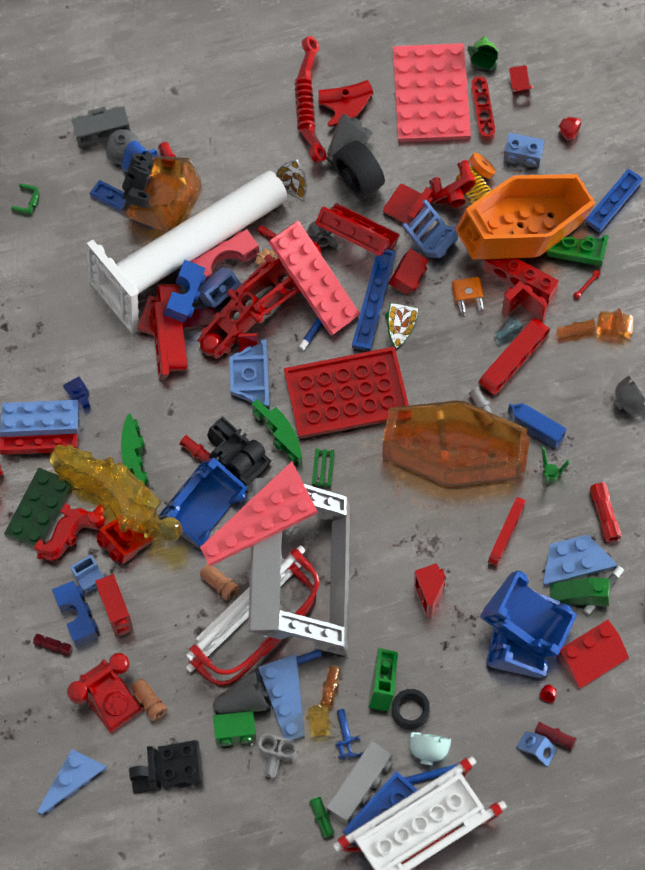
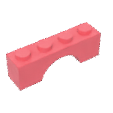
M246 229L243 232L236 233L231 239L219 243L214 249L206 251L202 256L190 262L205 267L204 275H206V281L212 276L213 269L219 262L225 259H237L245 263L256 257L257 253H260L259 245Z

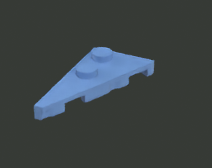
M71 749L37 810L38 814L42 815L50 811L58 802L71 796L82 785L89 783L90 779L100 772L103 773L106 770V766Z

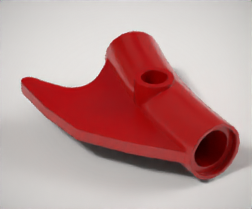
M369 80L345 87L318 90L319 106H325L335 112L334 117L327 123V126H336L342 114H346L353 119L361 112L371 95H373V89Z

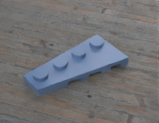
M296 654L258 667L283 737L291 741L305 737Z

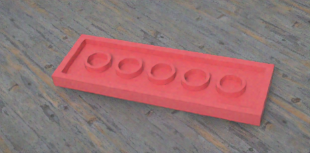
M299 221L294 222L268 241L330 336L360 315V312Z

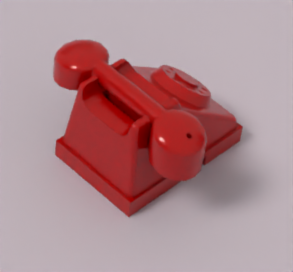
M123 653L113 654L109 659V663L106 660H102L96 667L83 675L81 674L79 681L72 682L67 689L68 697L72 703L81 704L85 700L89 703L110 734L143 712V708L118 675L126 673L130 668L129 659Z

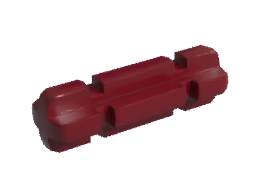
M36 634L33 639L34 645L44 646L43 648L55 652L60 651L64 655H69L72 649L71 644L61 643V641L50 637L44 638V635Z

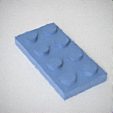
M78 400L2 403L1 437L77 434Z

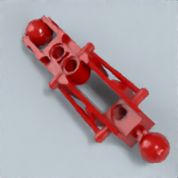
M312 241L321 254V248L319 244L315 241ZM270 254L266 255L264 258L265 262L235 291L233 289L228 290L227 295L232 299L220 313L217 312L213 321L202 329V334L197 339L204 354L214 356L216 359L224 353L229 354L232 350L231 347L238 342V334H246L256 322L259 324L263 321L264 315L269 316L272 309L289 298H293L296 293H302L279 258L275 260ZM273 284L276 285L273 290L260 300L255 296ZM251 300V304L246 306V303ZM239 312L238 319L234 320L235 313ZM221 328L228 334L224 340L216 333Z

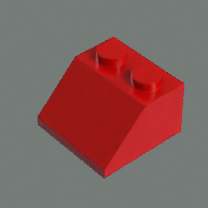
M437 563L414 571V586L427 619L432 618L443 595V587L445 586V573L442 568L439 569Z

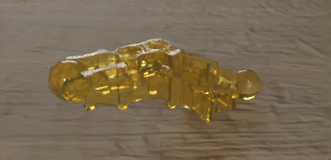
M69 444L67 447L57 445L54 451H52L49 459L55 472L59 474L58 480H66L74 486V490L79 492L80 490L86 491L103 501L102 508H110L118 520L121 531L126 532L128 529L144 534V538L148 539L154 529L158 531L163 540L170 542L181 537L183 529L180 521L174 517L159 520L160 516L156 514L161 500L141 480L134 476L127 469V466L119 462L117 465L114 464L112 457H108L106 461L95 459L91 452H84L73 448L74 446Z

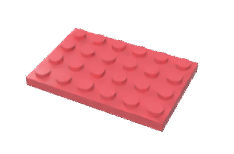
M464 43L393 46L398 143L471 139Z

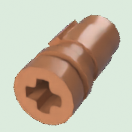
M207 564L200 571V576L216 589L217 593L222 595L226 601L232 600L239 592L240 586L233 582L231 578L225 577L214 566Z
M142 678L133 683L131 686L134 692L133 696L140 705L144 706V711L150 720L155 721L164 716L168 711L167 707L162 703L161 698H157L155 692L145 679Z

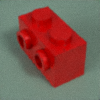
M409 249L403 255L388 284L405 295H408L411 291L415 292L420 284L419 278L423 277L428 269L426 264L429 260L414 250Z

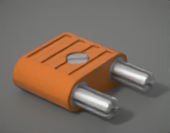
M480 277L452 281L455 304H458L460 314H462V309L463 314L466 313L465 304L474 302L477 303L479 312L481 310L484 311L483 300L485 298Z

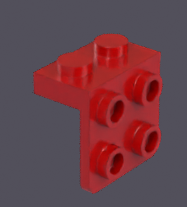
M400 184L384 206L383 212L409 225L425 207L422 203L424 199L432 205L434 200L432 198L433 190L426 187L421 194L404 184Z
M519 281L513 288L509 287L505 291L502 313L506 316H509L521 305L539 321L543 322L545 320L547 302L543 297L537 296L530 286L524 285Z

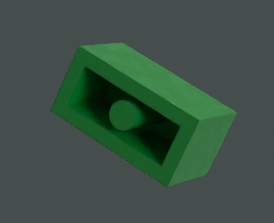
M253 711L213 715L216 744L230 746L233 742L248 744L252 740H256Z

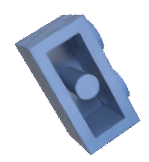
M509 133L504 151V160L510 163L525 164L528 167H539L545 140Z
M222 267L206 280L203 286L198 287V291H200L199 297L204 305L215 308L228 297V290L233 289L235 291L241 283L232 270Z

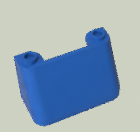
M214 457L207 459L195 469L161 511L157 519L196 547H201L210 538L209 531L229 506L236 501L239 503L246 496L244 492L248 487Z
M521 571L511 572L484 607L480 615L481 619L533 656L539 658L557 656L577 614L567 604L553 605L528 587L529 580L525 573Z
M539 594L551 604L560 605V601ZM493 628L487 655V665L489 667L537 678L546 676L549 671L546 659L529 654Z

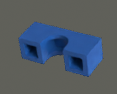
M184 260L175 283L182 285L187 293L178 294L172 292L163 315L185 323L187 317L191 318L194 307H192L193 301L197 302L200 295L198 287L199 285L203 286L206 275H204L205 267Z
M73 580L52 589L61 613L68 610H74L78 613L75 620L66 624L75 647L97 639L96 631L99 629L95 619L90 620L88 614L92 612L88 603H83L81 597L84 596L81 586L76 587Z

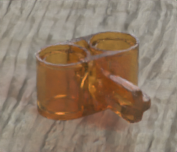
M620 308L614 312H600L597 333L604 336L630 338L633 335L634 317L624 314Z

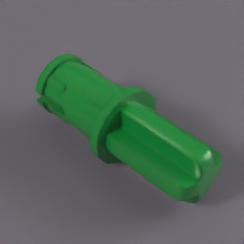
M316 797L311 799L309 803L315 815L314 820L318 822L323 837L329 838L333 836L335 832L329 819L330 814L326 812L322 798Z

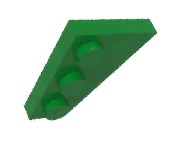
M602 235V238L585 236V239L564 237L547 250V256L602 266L609 235Z

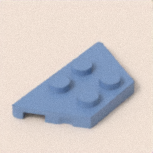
M263 339L260 341L261 343L252 348L249 346L242 352L229 357L231 395L251 403L258 399L268 409L267 341Z
M588 534L552 543L549 548L543 586L615 569L617 564Z

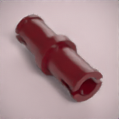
M541 722L537 724L534 732L535 734L545 736L551 740V743H558L570 750L573 749L577 739L560 732L559 728L554 729Z

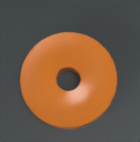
M474 153L469 158L472 167L485 178L490 179L496 173L493 165L482 155Z

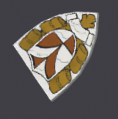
M298 160L288 161L277 170L276 177L282 181L286 192L304 201L307 183L302 165H300Z

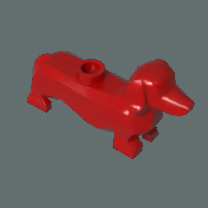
M65 503L60 510L65 516L56 524L51 539L46 544H43V541L39 539L33 547L37 551L36 557L38 559L54 561L61 557L69 546L72 547L76 543V535L82 528L88 527L95 530L102 528L105 523L103 513L106 506L100 504L93 512H90L83 508L71 509L70 505Z

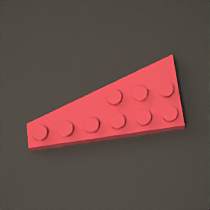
M291 461L200 547L209 566L318 514L293 462Z

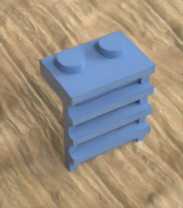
M424 199L422 203L425 207L409 225L403 223L402 226L405 229V233H408L411 236V240L415 241L418 245L417 248L423 251L425 257L440 258L446 254L450 245L458 240V234L455 231L457 226H447L430 203ZM430 211L431 216L424 222V224L418 229V231L414 233L413 230L415 229V227ZM435 220H437L438 223L426 235V237L422 241H420L419 238L430 227V225Z

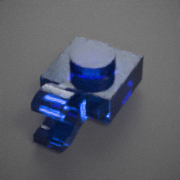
M80 376L63 385L71 400H78L84 410L91 407L86 397L89 391Z

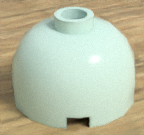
M411 732V753L416 758L421 759L422 764L433 765V761H441L448 754L451 739L438 735H421L419 732Z

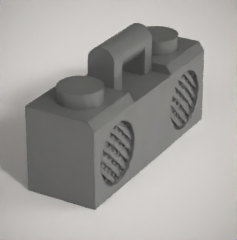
M124 106L113 107L107 111L105 107L89 110L88 115H80L71 119L78 146L106 140L116 130L125 129L130 131Z

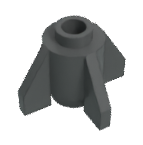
M313 221L308 226L306 233L320 247H325L328 244L334 248L338 247L336 240L331 236L332 232L316 225V221Z

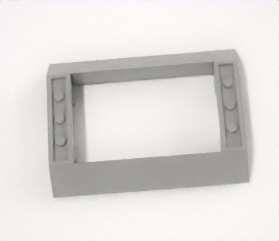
M273 478L254 479L253 497ZM304 484L318 511L316 517L334 520L332 521L330 623L280 610L281 531L251 546L248 631L280 640L293 636L313 641V648L347 656L350 505L346 496Z

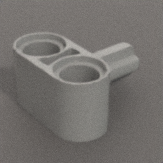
M265 734L259 739L260 753L268 757L264 775L274 778L280 761L289 763L295 760L297 756L296 745L289 739L271 734ZM266 742L273 744L271 749H265L262 746ZM288 747L291 748L293 752L289 755H285L282 753V750Z

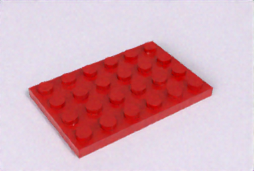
M395 347L284 368L299 439L411 417Z

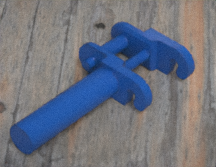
M337 710L342 737L345 740L343 742L338 741L335 744L336 747H339L340 751L338 758L345 760L347 757H349V760L360 758L364 752L353 754L350 742L358 741L361 738L360 736H356V738L351 737L345 710ZM347 745L349 753L344 754L343 746Z

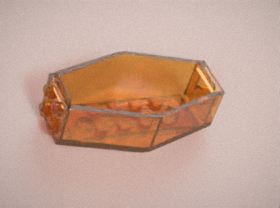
M455 400L391 407L387 416L382 458L439 484L450 487L520 479V474L525 473L530 436H527L526 428L465 401ZM418 442L420 445L418 447H414L412 443ZM456 448L458 451L456 453H452L450 449ZM492 453L495 454L496 457L494 459H490L488 455Z

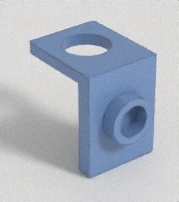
M529 731L524 733L516 746L518 750L535 755L545 766L549 765L557 752V749L545 736ZM546 747H549V755L544 758L543 751Z

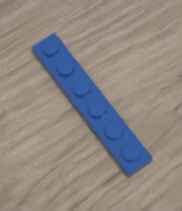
M386 249L382 256L376 255L352 342V348L371 351L396 257V251Z

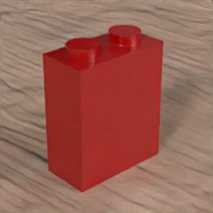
M114 574L96 580L95 583L114 635L129 633L133 629L132 622Z

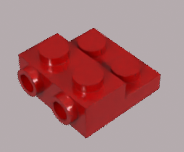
M129 512L100 528L96 537L99 547L106 548L110 552V558L114 562L118 561L121 565L134 558L139 550L153 541V537Z

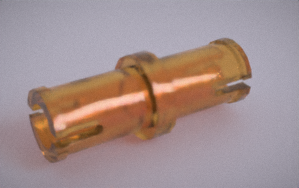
M594 319L579 323L575 321L573 324L557 327V334L559 339L572 335L580 336L581 333L595 331L596 324Z
M329 666L326 682L323 683L324 691L320 704L324 707L331 708L333 706L335 692L339 688L338 680L342 670L340 667Z

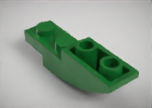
M256 399L252 403L253 416L259 421L262 420L266 428L273 433L274 446L279 451L283 450L290 462L292 461L301 466L302 454L300 444L287 418L277 407L270 411Z
M130 413L127 414L122 430V461L126 477L134 476L139 492L147 490L145 483H149L146 472H142L140 466H143L140 455H143L142 447H145L143 437L138 436L137 433L140 430L137 419L133 420Z

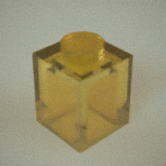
M317 704L313 705L312 708H308L310 737L330 735L328 706L324 707V705Z

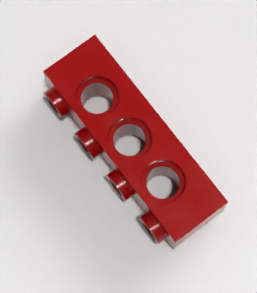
M517 258L484 260L483 271L513 287L519 281L524 285L527 284L537 296L543 297L548 305L558 290L559 280Z

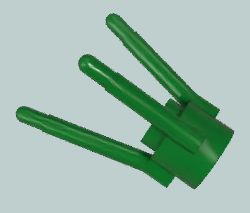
M541 447L544 468L543 479L545 480L544 483L548 484L556 481L558 475L563 474L570 461L567 460L558 469L557 466L547 463L545 447Z

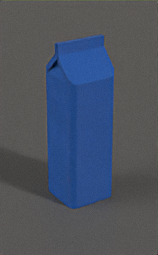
M524 403L509 404L507 413L511 414L514 425L555 449L558 447L566 434L567 428Z

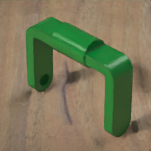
M21 183L19 185L21 189L34 192L28 204L29 207L25 209L12 206L11 210L29 215L32 213L33 208L36 207L39 199V190L36 186Z

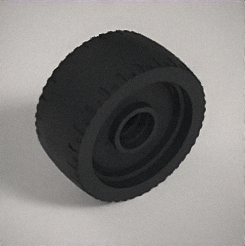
M355 140L348 143L333 155V164L339 177L356 197L363 199L376 192L385 184L384 173L377 159L360 141Z

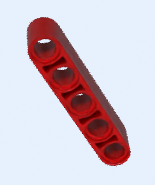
M177 284L157 285V301L162 302L163 314L172 292L179 294ZM163 315L169 372L186 371L187 358L182 322Z
M533 318L487 369L478 384L495 395L547 337L550 328L537 318Z

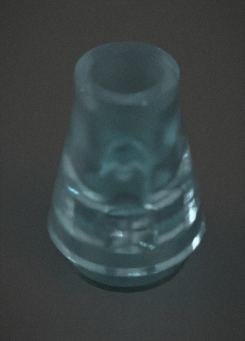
M516 316L513 318L509 317L498 331L495 332V335L502 342L504 339L520 333V330L524 327Z

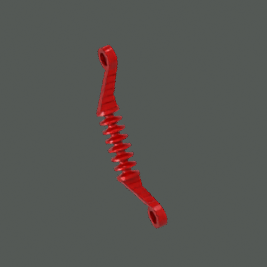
M308 36L302 40L305 56L297 76L298 78L294 81L295 97L297 98V128L312 146L309 149L311 159L319 164L327 159V154L314 131V100L312 98L313 87L310 76L311 66L315 54L319 50V45L314 37Z

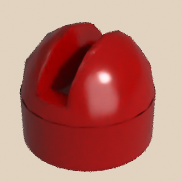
M545 685L540 691V698L545 702H553L557 695L556 688L552 685Z

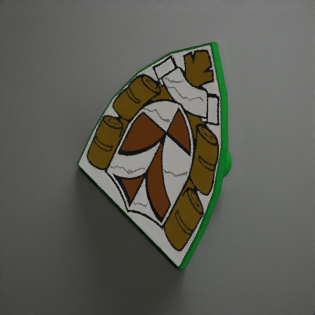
M390 303L385 318L387 319L388 333L395 348L403 344L411 334L419 308Z

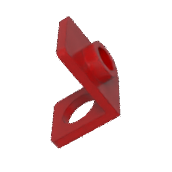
M526 65L509 68L512 92L533 88L529 83Z
M256 333L238 334L239 353L249 346L252 348L258 344Z

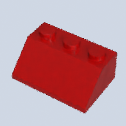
M609 619L562 647L557 658L577 687L581 689L629 659V656L619 633Z

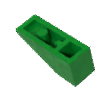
M589 577L552 583L550 598L560 601V604L609 606L610 578Z
M378 648L368 707L388 712L394 697L398 652Z

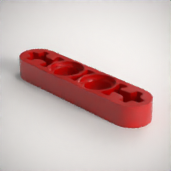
M477 76L471 82V92L478 134L482 140L490 141L495 136V124L488 83L484 77ZM478 83L482 86L481 92H479ZM485 98L487 102L480 104L477 102V99ZM486 113L489 115V118L481 119L479 115ZM485 125H488L487 128L489 134H486V132L484 131Z
M516 497L490 554L489 564L498 566L524 509L526 500Z

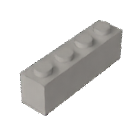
M371 741L327 806V813L348 825L359 813L358 809L362 804L365 806L371 797L369 793L372 788L376 789L381 783L382 778L380 776L384 771L388 772L393 764V761H391L392 753Z

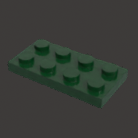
M38 467L4 535L30 547H34L39 539L44 543L74 485L73 481Z

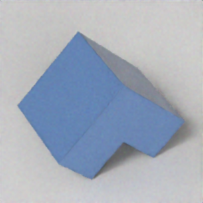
M92 555L70 566L72 575L81 586L84 594L97 588L95 581L104 578Z

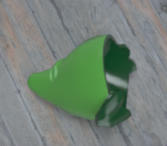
M483 36L473 46H468L467 51L474 67L493 70L497 67L498 49L492 42L488 41L487 37Z

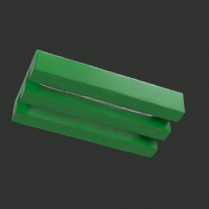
M315 448L312 486L331 488L335 450L327 451V449L319 450ZM319 455H322L320 482H316ZM326 456H330L328 481L324 483Z

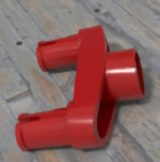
M462 160L457 164L461 177L445 188H442L439 177L429 180L433 190L432 198H434V204L443 205L449 203L450 207L455 208L465 203L464 194L476 184L468 160Z

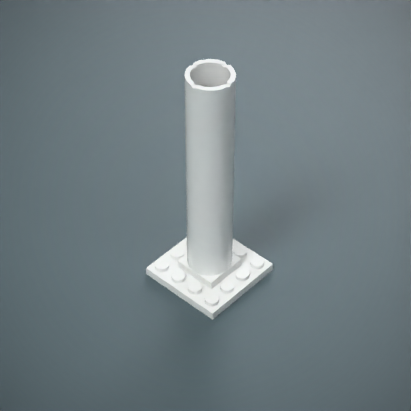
M267 170L116 264L112 258L106 256L100 244L97 245L94 240H91L87 243L89 282L128 330L134 334L138 331L139 293L181 268L184 260H194L287 202L286 189L282 181L276 177V174Z

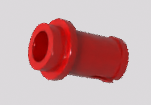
M162 142L159 144L158 149L163 157V163L167 166L173 165L176 162V155L172 153L169 143Z

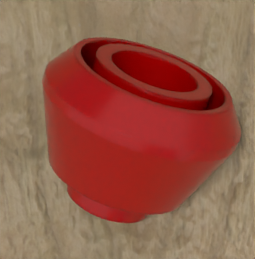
M567 117L562 119L558 128H560V133L564 138L569 141L575 138L582 122L580 118Z

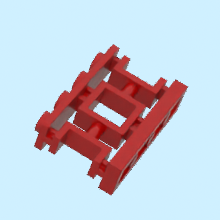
M335 203L330 209L321 207L315 222L316 225L378 256H382L386 249L394 250L400 236L399 233L338 203Z

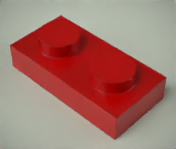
M149 295L137 330L154 336L152 306L158 301L157 297Z

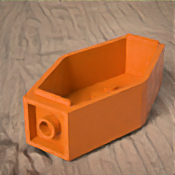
M577 174L516 175L508 178L466 208L455 231L473 260L534 258L542 255L581 226L595 205V202Z

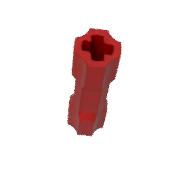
M605 482L593 484L590 486V492L601 522L605 542L617 541L621 539L622 535L613 512L607 485Z

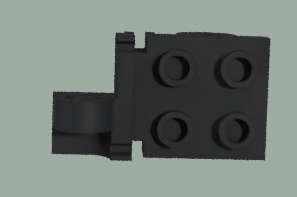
M146 152L145 155L139 153L132 155L122 185V189L125 191L122 199L126 200L123 207L124 211H128L129 206L132 205L138 207H147L150 195L145 192V188L149 179L148 176H150L154 161H151L153 154L150 152Z
M222 416L209 428L207 434L209 441L217 446L211 452L209 459L219 457L218 462L245 486H248L271 463V460L265 455V449L257 440L249 441L246 438V433L241 436L242 430L240 428L237 430Z
M192 740L158 746V750L153 746H148V766L139 765L129 768V778L132 781L134 793L154 789L161 790V786L164 789H168L171 786L176 788L190 787L195 782L202 781L199 741Z

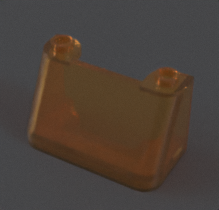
M154 156L151 160L154 161L150 172L152 180L145 190L150 195L147 207L132 205L129 206L128 211H124L122 207L121 210L127 218L165 233L179 225L202 185L201 178L190 158Z

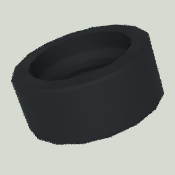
M405 689L394 697L392 716L400 727L416 729L427 721L430 714V703L427 696L421 691ZM414 698L421 703L423 711L419 718L407 720L401 716L399 706L404 699Z

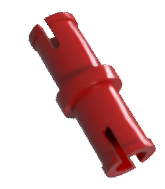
M185 435L179 443L180 446L192 453V457L198 458L202 462L209 459L211 453L205 450L202 444H197L189 438L188 435Z

